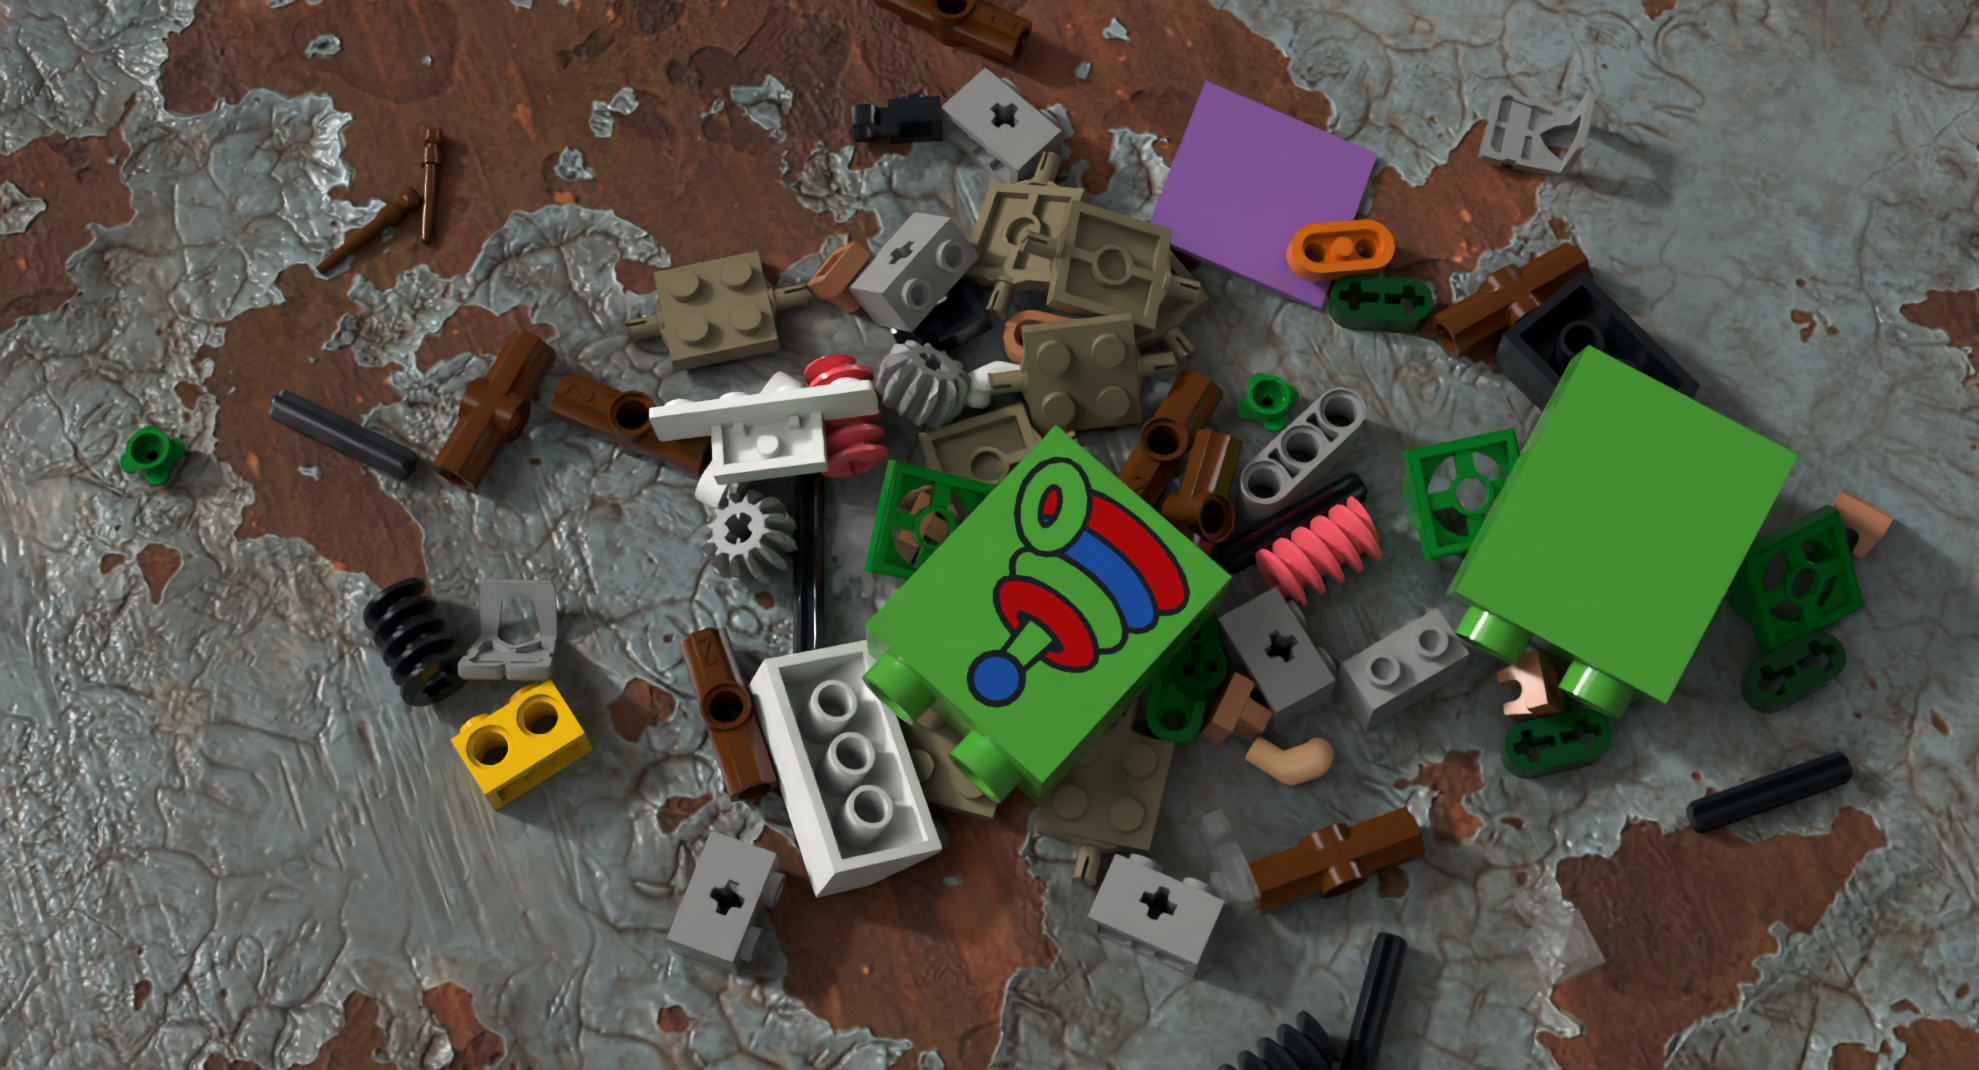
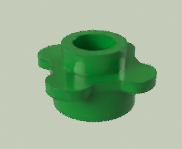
M1256 373L1248 380L1249 387L1245 398L1238 400L1236 403V413L1242 420L1253 419L1264 424L1269 432H1280L1286 427L1287 420L1285 416L1289 408L1298 403V390L1292 385H1287L1283 379L1277 376ZM1264 399H1270L1273 404L1271 406H1265L1263 405L1262 401Z
M147 426L140 429L128 440L125 453L120 458V466L127 474L137 473L145 477L151 486H162L168 482L170 478L169 471L174 463L184 458L186 447L180 439L174 438L170 440L163 432L157 430L156 427ZM154 452L158 454L156 459H148L150 454Z

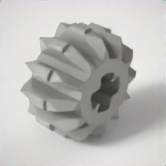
M907 340L904 344H894L890 353L885 355L879 367L880 371L877 375V383L874 390L883 398L882 404L887 408L895 409L899 413V418L906 417L911 419L916 426L925 423L931 428L939 429L942 424H951L954 418L961 413L967 402L965 398L969 392L968 387L971 378L966 372L962 371L963 365L959 361L951 360L946 356V351L940 352L934 349L930 343L921 346L915 341Z
M750 489L744 499L739 494L729 493V503L725 509L711 506L716 520L714 523L701 526L704 536L709 539L701 549L704 552V556L712 562L713 570L724 579H732L741 586L749 587L754 578L761 583L770 584V572L774 567L780 570H788L783 556L784 553L798 550L796 541L790 537L798 528L794 519L787 514L785 506L777 498H771L770 496L766 498L760 491Z

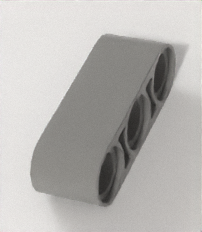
M1343 387L1332 388L1326 391L1245 466L1241 472L1236 498L1237 510L1244 520L1257 525L1295 504L1354 449L1359 441L1366 415L1365 402L1358 393ZM1334 415L1342 416L1350 422V425L1345 427L1334 426L1326 418ZM1297 450L1305 451L1311 455L1313 460L1305 463L1297 462L1289 456V453ZM1255 486H1266L1273 490L1276 495L1267 499L1258 498L1252 494L1250 489Z

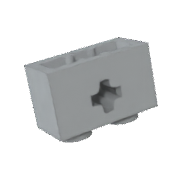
M986 67L941 107L943 134L999 182L1017 183L1033 178L1041 152L1046 151L1047 154L1053 152L1061 157L1062 130L1056 119L1044 109L1036 110L1023 99L1021 92L1014 83L1007 78L999 79Z
M914 212L851 281L847 288L876 325L913 332L979 258V255L951 217Z
M1277 587L1217 618L1224 654L1236 673L1256 682L1250 696L1255 702L1272 711L1268 721L1271 730L1278 728L1331 698L1336 682L1334 677L1337 676L1334 662L1322 646L1314 647L1304 631L1307 629V623L1302 611L1293 600L1290 599L1286 602ZM1273 649L1278 656L1270 658V650ZM1285 654H1288V655H1289V660H1288V662L1285 663L1284 660H1283V658H1281L1280 656H1284Z
M1435 608L1342 662L1334 686L1366 732L1460 677L1470 653L1439 609Z
M711 830L666 938L673 953L739 976L744 961L752 963L759 952L764 929L758 926L766 906L770 908L776 907L785 885L786 875L780 873L781 866L777 853ZM737 895L742 905L741 909L731 907L727 915H723L719 903H730L733 896Z
M1115 854L1087 916L1086 931L1194 978L1221 917L1225 900L1215 897L1216 890L1200 880L1186 877L1181 882L1162 874V867L1147 857L1131 854L1128 859ZM1157 901L1166 904V913H1162L1158 920L1148 917L1149 908H1153Z

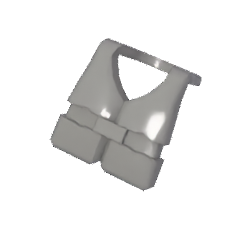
M1503 85L1496 86L1492 94L1487 116L1488 124L1484 129L1478 157L1481 161L1499 167L1502 164L1512 165V170L1554 176L1566 175L1586 146L1596 92L1588 90L1572 113L1533 96H1530V98L1522 96L1520 91ZM1579 127L1577 135L1563 160H1560L1547 148L1540 136L1553 130L1575 129Z
M487 579L482 581L479 586L481 636L468 649L467 656H463L457 664L458 675L463 680H501L506 675L508 680L546 681L553 672L558 641L555 583L550 580ZM512 593L525 594L533 601L541 633L540 637L518 645L508 644L498 637L503 601L505 597Z

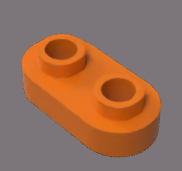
M1363 219L1313 223L1303 226L1296 232L1287 247L1286 257L1292 271L1307 281L1339 280L1347 275L1375 276L1392 259L1395 252V243L1390 231L1384 225L1374 220ZM1356 247L1364 248L1369 253L1370 258L1361 257L1357 253ZM1305 252L1315 253L1319 258V262L1309 260Z

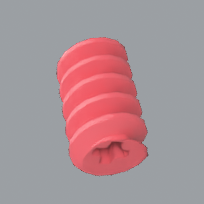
M843 354L827 355L816 359L804 370L805 380L809 387L830 385L837 379L848 377L859 380H874L873 369L868 366L856 365V359ZM880 408L879 413L874 415L824 421L828 471L822 472L823 476L830 478L853 477L867 472L889 458L888 448L883 445H876L885 438L884 428L879 425H873L881 419Z
M1352 496L1347 499V506L1340 504L1333 506L1328 512V518L1320 515L1310 521L1309 529L1301 526L1291 532V541L1286 538H1279L1273 543L1272 552L1261 549L1255 554L1258 569L1269 589L1277 587L1284 599L1290 597L1301 608L1308 604L1304 592L1306 586H1309L1319 596L1326 593L1323 576L1326 574L1338 585L1345 582L1341 565L1346 563L1355 573L1359 574L1362 572L1364 567L1360 557L1361 553L1364 552L1376 563L1383 559L1379 546L1378 532L1367 511Z

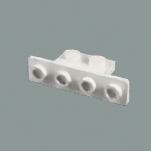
M848 377L837 379L830 385L807 388L800 385H785L776 389L775 392L753 395L744 392H730L714 400L694 402L688 399H676L667 402L664 406L650 408L649 420L660 441L711 435L713 475L717 485L828 471L824 421L874 415L879 413V408L872 381Z

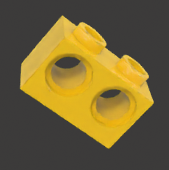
M550 678L540 685L532 683L522 687L511 696L509 704L491 715L484 713L473 717L461 727L460 734L450 739L494 811L593 751L584 730ZM545 716L558 718L555 727L548 733L534 734L531 732L532 726L538 719ZM497 746L508 748L507 754L501 762L495 765L482 764L483 756L491 748Z

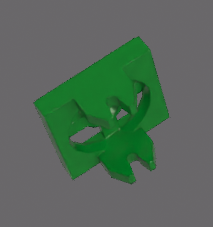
M1515 428L1402 451L1408 479L1403 481L1402 497L1407 500L1409 505L1406 517L1412 529L1418 530L1424 560L1429 561L1468 552L1485 520L1484 513L1491 507L1494 498H1497L1520 455ZM1472 452L1485 455L1496 462L1494 473L1497 480L1490 481L1485 475L1475 471ZM1453 456L1457 476L1451 481L1448 490L1427 494L1434 471L1445 459ZM1466 478L1479 480L1486 490L1484 503L1473 511L1464 509L1456 499V489L1462 480ZM1452 507L1457 513L1466 517L1469 536H1461L1446 530L1434 518L1431 511Z
M888 460L864 571L908 580L960 526L956 524L954 516L947 510L951 492L953 491L962 500L969 516L998 485L901 461ZM926 485H932L929 506L921 508L915 515L896 510L898 504L911 491ZM931 512L942 514L948 525L945 538L935 545L926 543L920 533L922 519ZM892 528L911 532L913 540L919 546L915 567L908 564L897 552L892 538Z
M1827 504L1754 541L1728 588L1733 593L1726 596V601L1738 616L1751 623L1758 649L1766 654L1863 608L1864 603L1839 510ZM1802 541H1805L1816 550L1808 554L1809 560L1805 558ZM1783 551L1787 567L1781 575L1780 582L1763 590L1762 581L1766 567L1775 555ZM1811 568L1814 574L1811 588L1802 596H1793L1791 583L1794 576L1802 569ZM1830 578L1827 591L1818 603L1817 598L1823 591L1825 581ZM1788 600L1798 605L1800 617L1790 620L1779 619L1770 613L1769 609Z

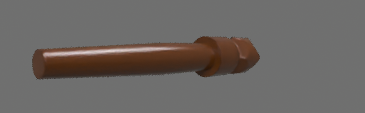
M426 127L423 132V143L426 147L422 149L421 167L424 169L421 215V243L423 244L431 243L438 170L442 168L443 152L440 150L444 142L441 128Z
M411 187L403 191L398 196L399 200L395 204L391 201L379 210L380 215L356 232L316 267L321 275L369 242L389 225L394 227L405 218L403 214L406 211L413 212L422 205L420 194Z

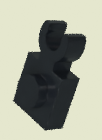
M909 94L902 98L888 99V107L879 108L871 104L851 106L854 142H872L881 137H890L891 144L943 141L940 96L927 97L922 94Z
M965 280L951 288L913 332L893 328L890 331L897 344H904L907 340H914L921 346H924L926 343H930L932 347L941 344L944 351L949 353L993 329V326L970 284Z

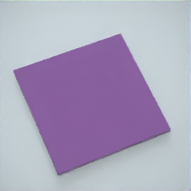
M1205 81L1149 223L1173 230L1170 243L1171 249L1320 311L1331 280L1313 282L1297 276L1287 262V247L1296 232L1305 225L1354 220L1378 154L1209 81ZM1305 252L1309 260L1319 262V258L1315 253Z

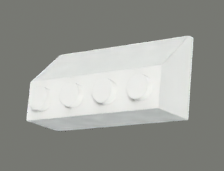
M867 640L764 659L747 687L816 898L872 885L942 850L897 716L870 691L862 679V676L877 661L868 653Z

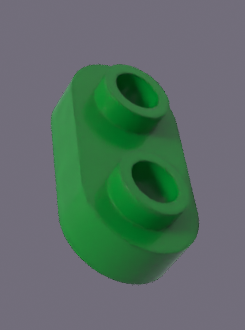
M1198 653V656L1193 657V672L1191 675L1196 677L1197 684H1204L1208 682V675L1211 673V670L1205 669L1202 653ZM1171 661L1151 682L1145 724L1151 738L1174 742L1176 749H1181L1189 746L1198 738L1202 729L1206 701L1192 702L1185 699L1186 697L1178 690L1175 683ZM1170 714H1176L1181 716L1185 723L1179 729H1170L1164 724L1163 720Z

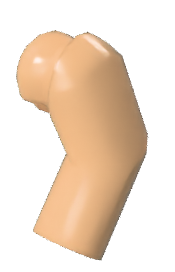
M1258 736L1249 749L1245 760L1280 782L1294 786L1320 778L1327 773L1334 759V750L1327 740L1313 738L1307 743L1284 751L1265 738Z

